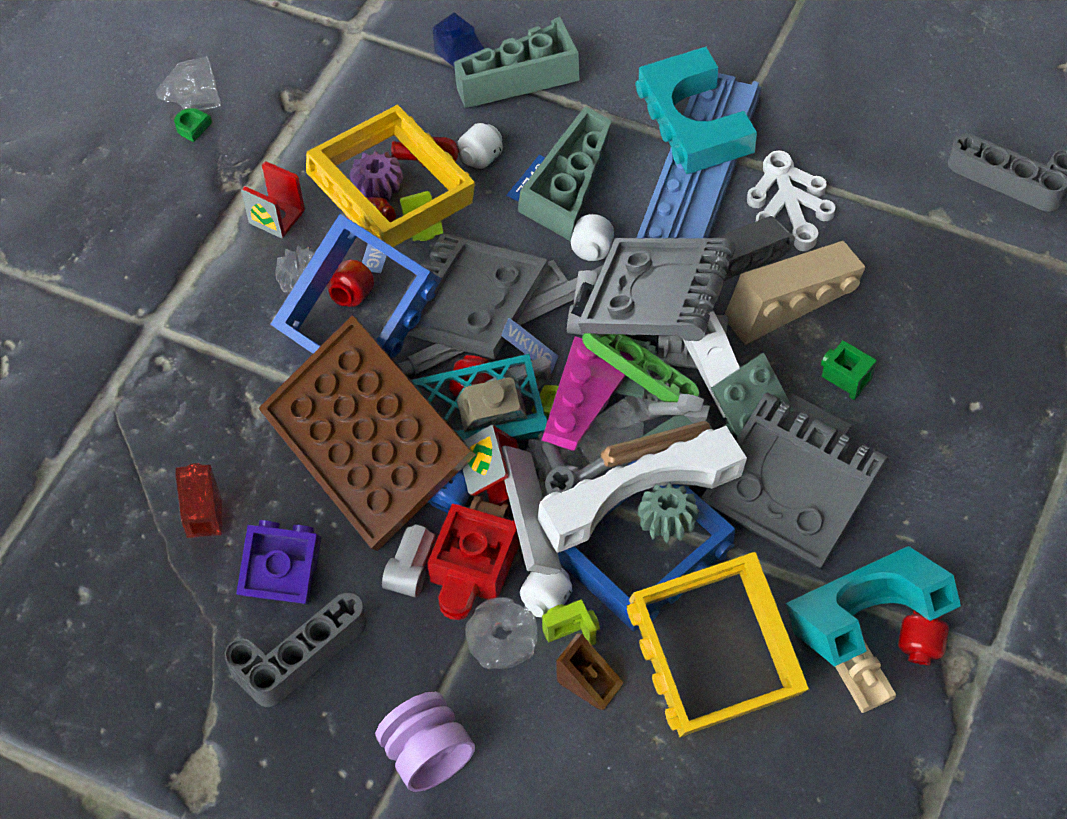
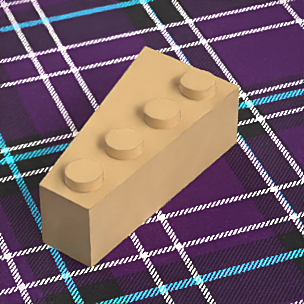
M840 241L742 273L724 316H728V324L744 345L845 294L853 292L859 286L860 278L866 267L844 241Z

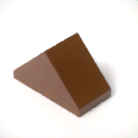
M581 633L576 634L556 660L557 683L599 710L605 709L624 683Z

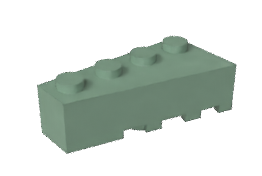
M561 17L551 20V25L543 29L537 26L528 30V35L518 40H515L513 37L502 41V45L497 49L485 48L454 62L457 91L465 108L580 81L578 51Z
M585 106L520 190L518 212L571 241L575 224L579 220L604 153L612 120Z

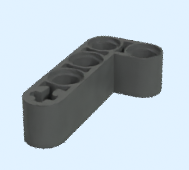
M962 133L954 138L948 159V167L953 172L1043 211H1055L1062 205L1067 196V149L1056 151L1048 164L1044 165L969 133Z
M768 216L716 237L729 239L736 245L729 268L725 270L724 281L782 257L794 245L795 236L773 216Z
M354 593L338 595L267 655L249 639L241 638L230 642L224 654L231 676L261 706L271 707L277 705L362 633L366 626L362 600ZM319 635H329L324 641L314 640ZM241 658H251L245 664H236ZM292 658H302L297 664H287ZM265 681H274L273 685L269 688H259Z

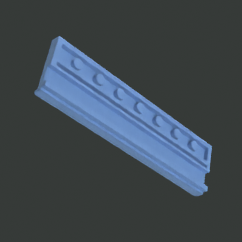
M718 73L717 88L690 96L683 116L696 121H711L745 111L751 121L761 95L759 82L753 81L752 85L735 81L736 77ZM671 147L636 238H710L738 158L686 174L682 165L676 164Z

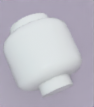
M484 123L473 125L459 138L457 144L462 162L477 169L487 167L502 153L503 149L502 136L498 129Z
M597 214L582 216L576 222L571 238L572 250L577 256L587 261L604 259L612 247L614 239L613 225L605 217Z
M561 568L562 570L558 574L551 575L530 572L520 590L521 600L525 604V609L530 614L542 617L552 607L561 604L565 605L572 592V584L568 573L563 568Z

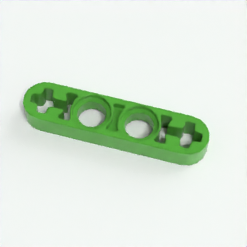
M583 334L582 341L591 352L662 401L678 402L679 392L698 397L699 390L695 383L625 334ZM620 351L629 353L634 360L625 359L621 356ZM647 370L656 372L661 377V380L651 377Z

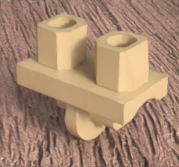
M866 643L867 652L835 666L862 713L894 700L896 697V693L880 668L879 660L872 655Z

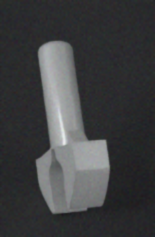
M680 394L678 402L650 403L649 413L651 415H684L692 423H697L707 419L710 405H703V398L690 394Z

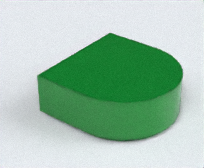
M187 108L180 111L174 119L178 134L192 142H195L212 124L210 115L195 108Z

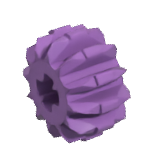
M375 149L372 155L363 152L361 159H354L350 180L365 197H385L390 200L392 193H399L403 172L400 169V163L397 158H391L388 151L380 155Z

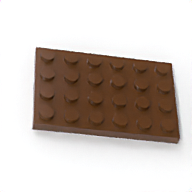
M353 315L258 408L370 548L376 551L476 455L361 321Z

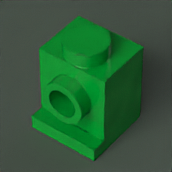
M842 340L835 350L829 349L821 361V366L823 367L822 377L848 392L849 398L855 401L872 380L877 360Z

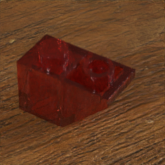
M194 463L186 467H176L175 474L180 516L187 538L222 535V499L211 464L202 465Z

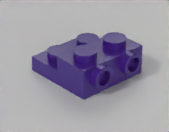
M259 520L258 526L248 525L236 595L308 605L313 571L317 570L322 537L313 533V527L304 525H293V530L279 529L280 523Z

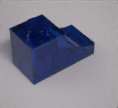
M455 12L432 28L435 53L453 67L455 61L485 49L477 38L474 27Z

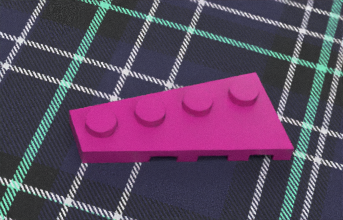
M574 337L541 440L575 451L594 424L596 417L604 410L615 390H618L626 376L591 352L584 345L582 338ZM620 351L621 356L625 359L634 360L630 354Z

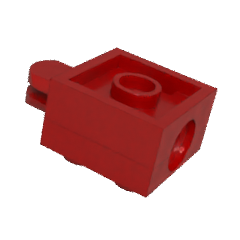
M452 503L427 562L430 582L443 586L438 600L440 611L444 616L453 620L466 618L471 611L476 596L497 602L520 544L515 521Z

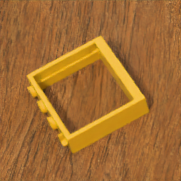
M398 104L310 149L306 153V173L350 220L392 247L473 203L475 182L469 177L470 174L464 172L454 162L453 157L448 152H444L435 143L433 137L429 133H425L415 122L414 118L409 116ZM395 136L449 191L390 223L336 166Z
M756 552L634 592L630 597V604L627 605L630 621L633 626H639L643 639L639 640L642 654L646 661L650 659L656 672L652 674L655 689L659 695L664 694L669 707L665 709L667 722L671 730L677 729L679 737L799 696L809 689ZM740 574L783 688L689 721L646 605Z

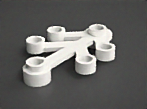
M773 151L763 162L764 176L755 187L748 191L747 204L752 208L763 207L766 201V192L777 181L778 192L764 211L756 215V221L768 216L775 218L785 205L793 226L794 246L800 251H808L817 243L818 230L813 224L805 222L799 203L815 210L816 217L821 221L833 219L835 204L830 200L817 198L825 193L826 180L824 178L812 176L795 168L793 160L788 153ZM791 180L807 186V192L792 186ZM813 185H818L820 188H815ZM753 196H758L760 199H754ZM822 209H827L829 212H824Z

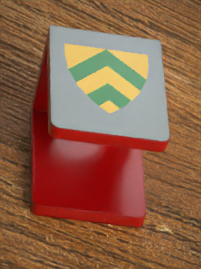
M265 161L262 164L268 196L244 186L241 190L248 222L283 239L305 211L300 181L296 174ZM280 210L286 213L283 219L281 218Z
M492 424L464 440L476 455L462 469L469 494L475 496L487 490L489 502L502 506L509 502L504 481L508 478L509 474L501 448L505 445L519 449L515 438Z

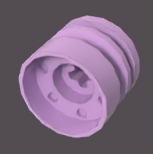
M436 691L425 692L400 704L382 720L375 732L376 739L381 747L385 748L388 758L396 761V771L408 790L413 792L425 791L451 778L465 766L475 751V744L461 724L454 722V712L451 708L447 707V702L442 694Z

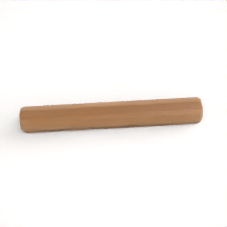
M701 421L608 446L601 452V458L604 459V465L614 467L638 460L647 454L655 455L667 450L676 442H687L697 438L702 432L710 429V425L706 421Z

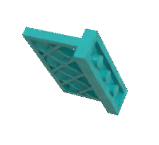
M530 354L412 380L417 387H421L431 393L428 398L430 402L436 396L451 406L444 417L448 421L454 410H459L457 398L454 402L438 392L445 381L454 380L465 388L471 386L477 374L486 372L499 380L505 378L504 376L510 367L524 364L527 377L520 389L523 396L533 401L536 413L527 415V419L497 425L496 427L515 438L517 442L541 437L544 434L547 418L544 415ZM503 369L501 374H498L494 370ZM471 376L468 381L462 379L463 377ZM528 382H529V386H530L531 393H529L528 391L524 390L525 387L527 386ZM436 383H438L437 386L435 387V389H433V388H431L430 386H428V385H431V384H436ZM463 429L456 432L465 440L483 429L465 433Z

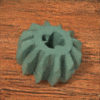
M671 482L667 484L666 488H661L655 483L652 492H644L642 502L638 506V516L641 519L640 525L642 530L650 531L652 540L660 535L663 536L666 544L672 536L681 541L684 533H692L696 519H698L699 509H697L694 494H686L684 485L677 489L673 488Z

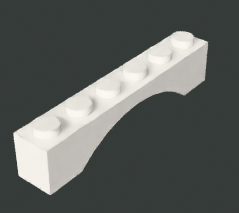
M727 426L716 430L708 429L697 438L687 442H676L665 451L655 455H644L633 464L612 468L605 475L594 480L585 479L574 488L562 493L553 492L540 501L538 521L555 551L559 553L589 540L595 526L621 500L639 491L655 486V483L659 486L667 485L671 482V484L715 488L741 477L747 457Z

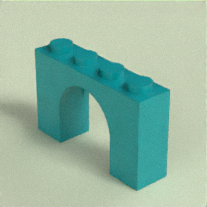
M707 47L639 67V80L635 82L638 96L641 99H645L651 119L656 120L659 124L663 141L669 142L676 164H681L686 174L755 153L757 132L745 111L711 121H696L683 116L675 108L678 102L687 97L717 88L719 67Z
M909 546L785 603L794 634L834 667L867 652L859 621L853 616L865 608L878 604L898 603L909 606L931 621L961 607L954 575Z

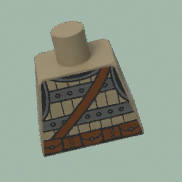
M514 377L465 387L457 398L464 433L487 428L492 424L497 426L527 419L520 385Z

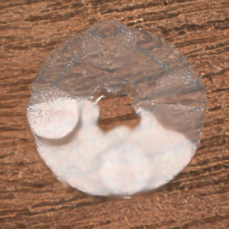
M494 598L481 603L475 609V613L470 618V621L468 619L465 630L467 646L471 654L479 661L482 667L487 669L512 668L530 659L535 652V645L538 639L537 622L531 610L525 605L523 608L521 605L515 604L514 600L509 598ZM498 627H503L505 631L512 632L503 640L493 637L497 633Z

